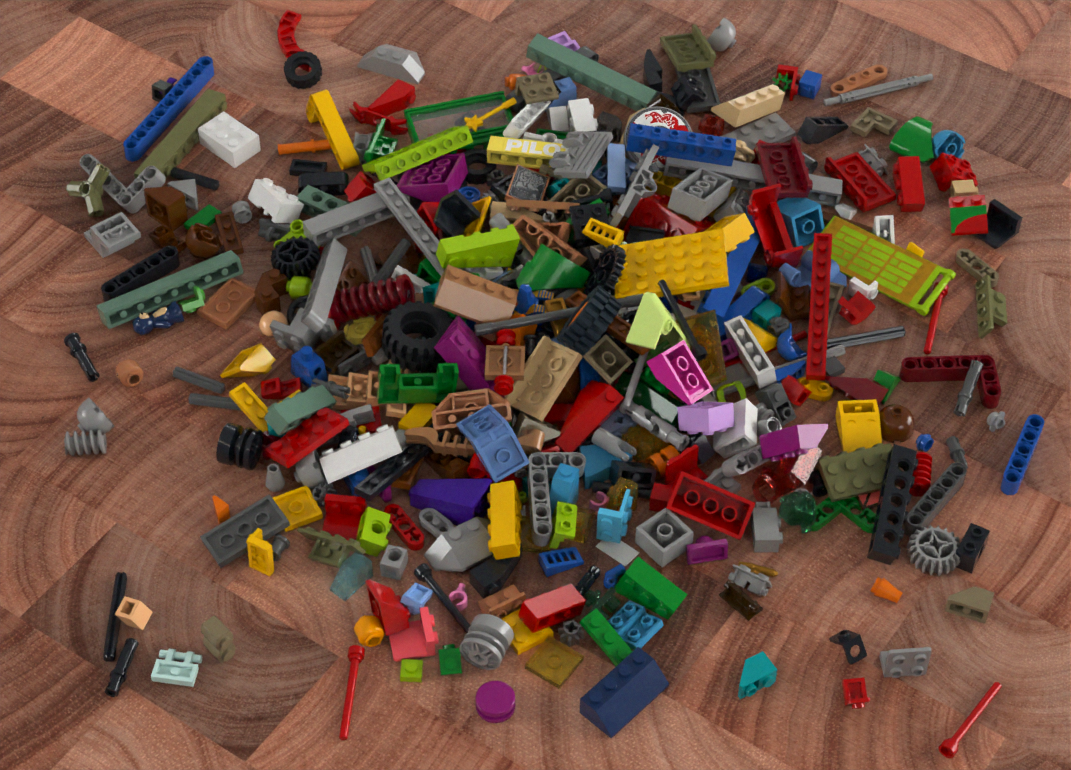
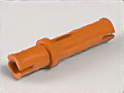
M310 139V141L278 144L279 155L310 151L316 153V151L331 150L327 139L316 141Z

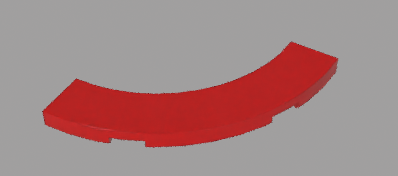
M286 10L277 29L279 47L286 58L294 53L304 52L303 49L298 47L294 37L296 26L302 19L301 14ZM309 65L298 66L307 72L311 71Z

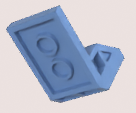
M490 404L456 423L459 431L470 441L477 456L495 483L530 463L507 420Z

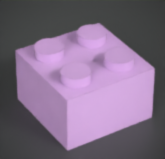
M701 401L677 407L679 430L687 431V434L702 432V435H713L714 431L725 432L727 428L735 426L733 403Z

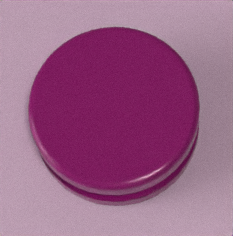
M489 681L481 685L477 690L475 696L476 711L483 720L490 723H501L513 715L515 711V693L507 683Z

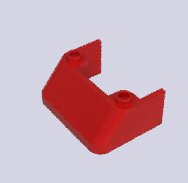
M781 184L752 190L749 205H747V212L749 216L752 215L765 252L764 260L766 265L769 264L770 267L780 268L784 263H788L794 268L797 267L804 248L803 246L793 248L777 204Z

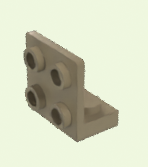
M549 72L516 77L515 94L516 96H523L526 104L559 99Z

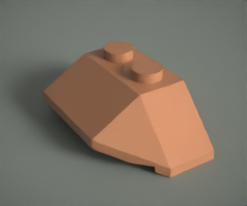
M489 388L449 393L432 411L433 428L439 433L449 431L451 435H461L462 433L459 431L456 423L489 404L509 423L512 421L510 401Z

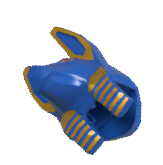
M522 284L519 290L514 289L518 291V296L512 315L525 314L530 316L546 313L542 300L554 299V293L544 290L532 292V288L529 285Z

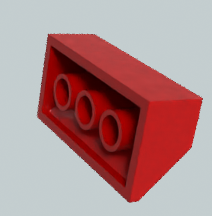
M680 471L677 473L670 490L666 509L737 540H741L755 502Z

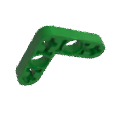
M827 497L809 511L805 517V527L810 531H818L842 513L862 530L872 533L874 525L872 522L874 523L876 514L869 508L861 510L859 502L855 497L831 502L830 497ZM830 508L833 512L825 513L822 509ZM858 509L861 511V514H853L851 510Z

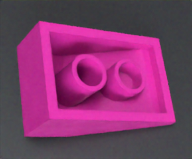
M684 340L647 361L655 378L687 405L693 404L713 391L712 386Z

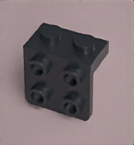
M993 199L989 203L987 212L988 233L973 235L992 248L998 249L1019 233L1022 217L996 199Z

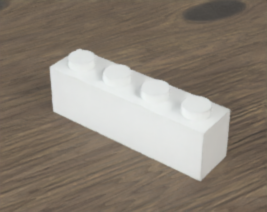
M740 315L724 322L727 338L732 337L740 354L738 356L758 388L761 389L777 382L774 366L743 317Z

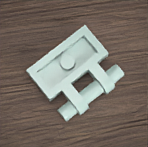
M160 649L159 658H165V660L156 659L151 680L194 687L199 667L198 664H193V662L201 663L202 655L195 654L192 651L183 653L176 652V649Z

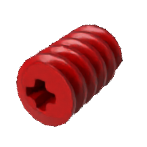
M917 452L916 454L918 465L916 470H913L912 476H915L912 488L909 490V494L916 497L923 496L931 487L932 456L925 452Z

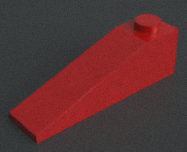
M591 380L579 392L560 431V436L557 437L554 444L558 445L559 449L563 452H574L619 409L625 397L610 384Z

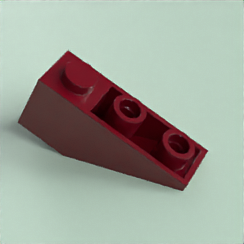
M825 376V379L830 382L829 386L836 390L840 388L845 391L844 395L852 400L855 398L857 400L876 399L878 407L889 390L873 379Z

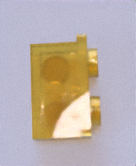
M620 477L616 484L608 490L607 497H609L607 509L620 511L626 489H631L630 496L633 497L631 509L635 511L637 508L638 484L632 480Z

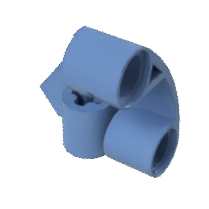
M808 250L803 255L801 266L797 269L788 263H784L780 267L779 271L782 272L788 284L797 288L809 285L811 289L813 251ZM831 259L830 282L847 287L846 275L840 272L839 265Z

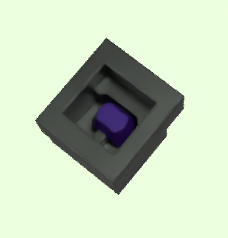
M170 77L167 82L163 80L155 82L152 85V99L160 102L175 86L173 84L177 79Z

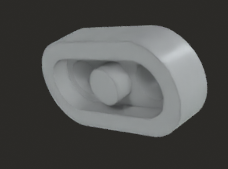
M425 508L419 513L420 525L436 538L441 533H444L442 531L446 532L453 528L452 522L433 508Z

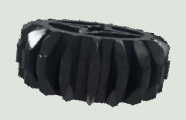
M302 236L299 238L293 237L290 240L287 238L285 242L280 241V245L275 246V250H272L271 263L273 269H280V274H285L291 280L293 276L305 277L306 274H311L312 270H316L321 255L317 244L313 240H309L308 237L303 239Z

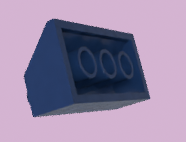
M637 647L580 698V714L607 736L613 738L669 686V682L656 661L641 648Z

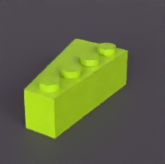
M510 224L504 229L496 227L492 228L490 232L481 233L477 231L467 237L459 235L440 239L436 256L442 269L446 268L447 265L456 268L511 267L520 237L514 225Z

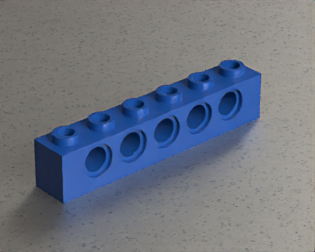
M630 123L626 151L644 153L646 148L650 150L652 145L655 144L659 147L656 153L658 156L732 167L736 152V139Z

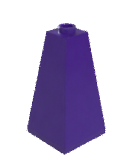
M420 479L409 490L410 506L420 510L433 508L456 526L474 517L484 518L487 514V509L490 508L487 493L490 492L492 480Z

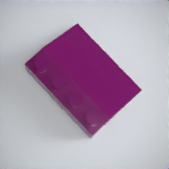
M444 154L405 171L397 184L398 189L401 193L426 202H440L442 197L456 189L459 190L468 174L465 154Z
M457 316L434 348L447 363L458 364V376L470 391L486 388L494 391V380H485L486 347L464 320Z

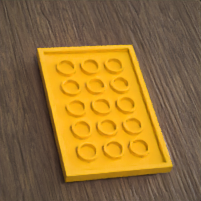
M724 229L618 245L626 251L624 259L626 262L623 265L625 268L621 271L622 276L618 278L619 282L615 285L616 299L642 293L644 295L645 292L655 293L658 297H664L658 285L660 280H665L672 295L729 286Z

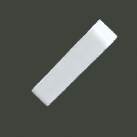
M551 101L527 104L510 121L503 131V136L519 139L542 116Z

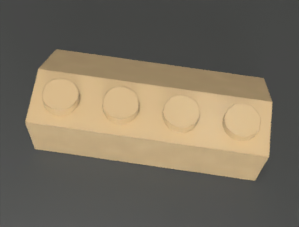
M772 84L711 107V111L736 128L780 110L785 92Z

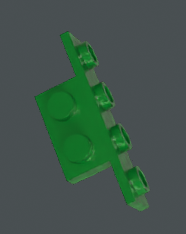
M382 118L380 124L377 123L376 131L372 135V141H369L368 150H365L364 160H366V163L396 150L398 139L383 136L386 123L385 118Z

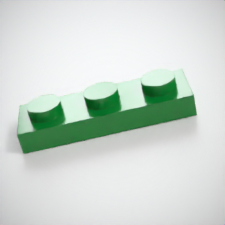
M597 608L579 622L615 666L633 652Z

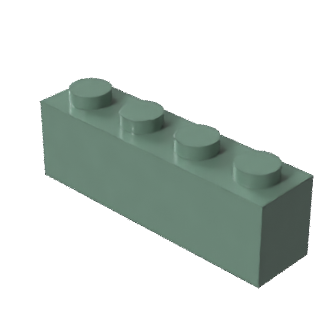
M323 385L312 386L306 392H299L292 398L287 397L278 404L277 402L273 403L267 409L269 412L264 419L278 435L295 429L304 420L315 415L318 410L325 407L331 410L337 401Z

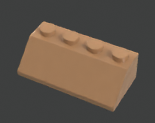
M447 265L439 281L434 307L480 324L509 320L516 305L518 291Z

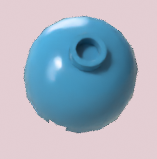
M942 130L935 134L932 138L934 159L936 160L942 152L949 155L952 154L960 159L964 153L963 143L965 144L963 136L953 130Z

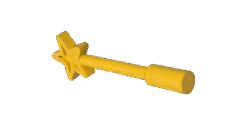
M513 97L477 118V115H474L472 118L465 117L464 121L469 129L472 128L474 132H477V127L483 126V120L503 109L505 110L513 106L517 101Z

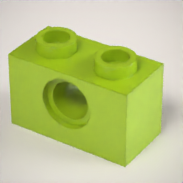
M369 506L361 516L356 541L361 543L360 547L366 550V554L377 557L381 550L384 551L388 544L386 535H388L391 529V523H389L390 514Z

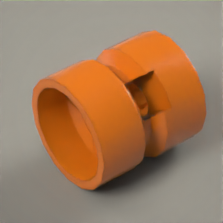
M668 445L661 449L659 453L655 452L645 459V463H650L657 469L656 480L665 477L667 461L672 457L678 456L679 452L674 446Z

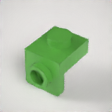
M196 285L192 286L195 297L178 302L181 311L191 313L196 311V308L205 305L203 301L206 299L203 289Z

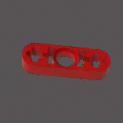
M387 505L384 512L390 514L389 523H391V528L410 550L417 551L422 549L425 545L422 531L399 505ZM402 524H407L410 526L407 530H401L399 528V526Z

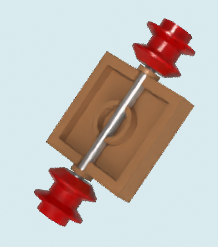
M502 329L497 332L498 339L496 344L498 346L486 345L485 380H494V391L500 395H508L514 390V381H524L525 346H515V332L510 329Z

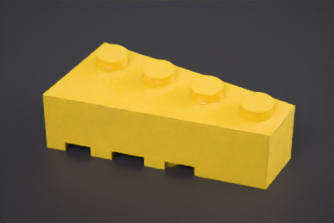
M512 480L490 484V492L487 493L490 505L487 512L488 518L491 520V524H488V533L491 536V540H488L489 552H493L496 560L520 556L521 545L519 533H521L522 529L520 524L522 513L520 510H523V504L515 482Z

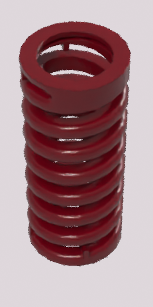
M403 274L398 275L396 281L390 277L386 282L381 279L377 284L370 282L368 286L361 284L359 288L357 286H352L350 290L343 288L341 293L336 290L330 312L338 324L349 322L351 319L358 320L360 317L367 318L369 315L376 316L378 313L385 314L400 304L405 305L406 302L410 301L415 303L414 286L409 276Z

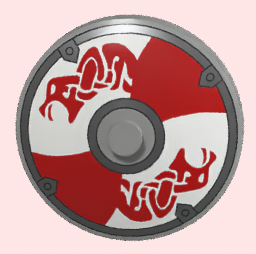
M657 106L645 108L636 113L627 124L623 138L625 152L632 162L637 164L639 160L643 161V158H641L643 153L626 151L630 123L692 132V129L685 118L672 109ZM655 155L648 170L664 173L666 157Z

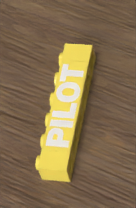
M490 136L487 147V163L517 166L519 164L528 168L540 169L542 164L549 165V161L553 158L554 153L567 151L569 148L564 147L560 143Z

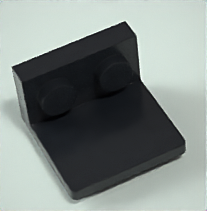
M456 189L440 199L434 223L450 238L463 235L466 225L480 218L481 213Z
M605 204L570 206L569 212L574 231L571 247L575 249L599 245L600 243L584 235L582 231L590 218L609 225ZM593 226V228H592L591 231L594 232V230L596 229V227Z

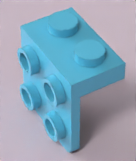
M626 489L620 511L599 507L596 539L620 544L622 536H626L628 529L627 521L631 520L633 511L631 509L633 497L630 496L631 489Z

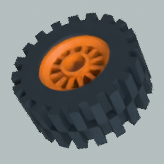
M597 286L570 316L560 331L557 340L569 349L584 356L607 330V327L621 309L622 303L602 287Z

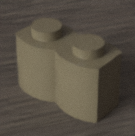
M215 615L203 622L201 633L204 635V646L220 663L230 660L235 654V645L232 643L233 633Z

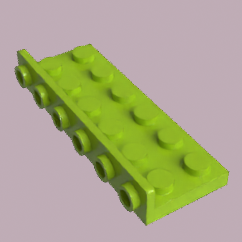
M468 125L453 126L365 163L362 167L364 172L376 173L379 181H382L473 142Z

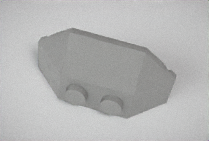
M389 44L380 45L366 53L357 64L358 68L417 85L425 75L417 52Z
M474 517L441 533L424 554L425 559L434 571L463 572L493 557V552H489L488 540H491V536L488 533V524H491V520Z

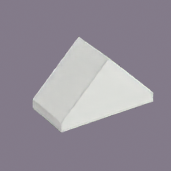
M566 106L547 108L546 113L551 130L569 132Z
M893 215L875 216L872 234L895 244Z

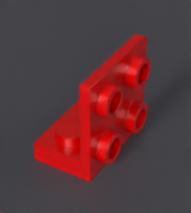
M696 444L686 448L681 454L667 461L664 485L672 486L677 473L680 471L701 480L708 478L697 466L699 447Z
M326 494V514L322 530L328 532L333 537L337 534L348 541L350 538L356 540L361 516L367 509L366 499L359 496Z

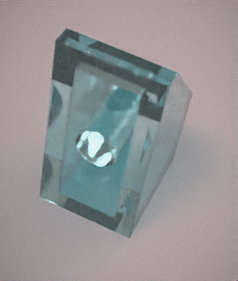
M354 552L342 563L330 587V591L346 601L366 583L365 580L373 576L372 561L363 554Z

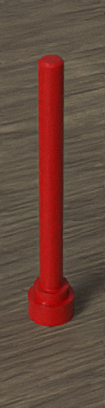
M937 282V283L934 284L933 290L935 289V287L938 285L939 282ZM946 285L934 301L923 351L927 355L932 350L942 299L948 294V285Z
M352 645L348 649L347 657L351 664L339 739L343 741L348 739L359 663L364 660L365 649L359 645Z
M994 682L952 738L945 739L940 744L939 751L946 758H953L958 752V743L1002 688L999 682Z

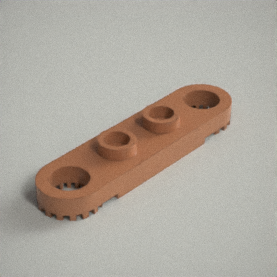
M883 65L871 66L833 83L830 88V94L837 97L838 94L871 86L879 80H884L888 70Z

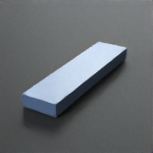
M610 143L607 147V188H610L611 192L625 193V144Z

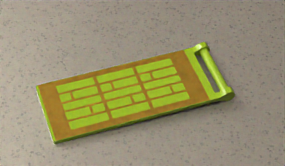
M834 216L821 232L832 234L831 259L839 265L841 273L851 279L856 277L867 285L877 281L878 292L916 310L922 316L928 314L931 305L948 282L956 276L953 270L945 269L837 216ZM813 243L808 250L813 251ZM942 274L944 277L923 305L918 304L938 276Z

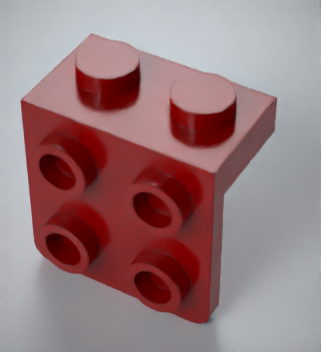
M942 152L929 166L940 191L946 192L951 187L952 181L973 180L975 187L978 185L976 175L971 169V164L965 159L962 160L952 154L949 155Z

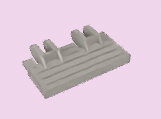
M569 131L566 138L562 141L563 146L569 149L554 153L553 158L549 161V165L552 168H556L554 175H562V178L587 179L612 141V132Z

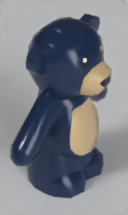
M173 301L167 308L162 307L154 310L150 317L147 313L141 312L132 322L133 329L137 334L147 335L154 328L168 329L174 323L184 322V317L176 301Z

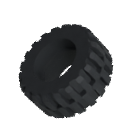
M410 301L406 302L405 305L400 304L395 309L393 308L384 319L382 350L385 352V356L391 359L393 364H399L403 370L409 369L410 372L421 371V373L427 372V370H436L438 363H446V361L434 347L451 325L453 319L446 311L434 307L429 302L422 303V301H416V303H412ZM420 333L429 336L430 339L416 340L406 335Z

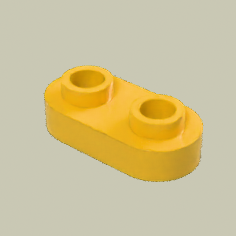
M806 377L797 379L812 391L808 398L822 402L832 398L833 388L828 383L818 380H806Z

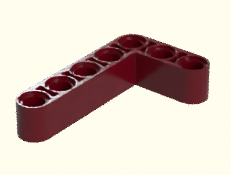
M989 355L906 357L901 362L899 377H901L902 381L938 382L965 381L971 361H980L983 363V367L979 374L977 387L982 405L985 408L994 409L998 406L1001 396V386L995 361Z

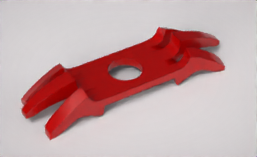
M355 101L353 102V107L356 111L351 108L349 109L350 113L360 124L366 123L376 127L377 122L374 117L380 120L385 118V130L391 132V135H405L408 132V128L397 126L406 124V119L384 116L368 110V107L359 106Z

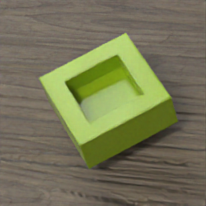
M402 659L400 682H422L423 660Z

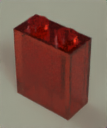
M817 446L814 449L808 450V454H795L796 457L783 458L776 465L767 485L780 497L804 486L823 451Z

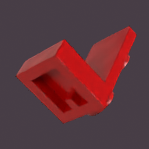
M778 64L776 78L781 73V76L788 74V80L792 79L789 101H793L794 95L798 93L799 85L796 84H799L801 74H798V67Z

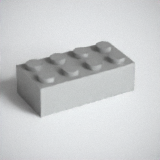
M700 167L672 189L667 208L672 209L677 214L689 216L691 220L701 221L728 199L733 180Z

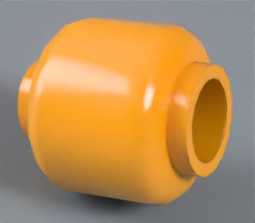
M364 615L359 618L354 626L358 641L363 646L375 647L381 643L385 635L381 622L376 616Z

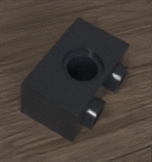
M612 460L609 480L616 486L653 489L657 469L650 463Z
M973 523L970 524L956 551V555L960 558V563L956 568L972 574L987 545L990 530Z

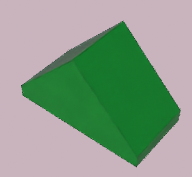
M877 370L874 380L889 389L881 402L882 404H885L901 380V377L885 370Z

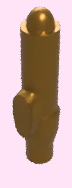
M739 561L738 566L740 564L745 565L751 569L750 572L756 575L758 573L770 577L778 575L775 569Z

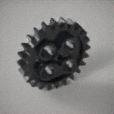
M612 244L607 249L605 248L603 253L600 252L599 258H596L595 263L591 265L592 270L589 271L591 275L584 285L586 287L584 292L587 296L597 286L602 287L609 294L611 289H615L616 283L619 282L618 278L622 276L621 271L625 268L623 265L626 262L624 260L626 251L623 248Z

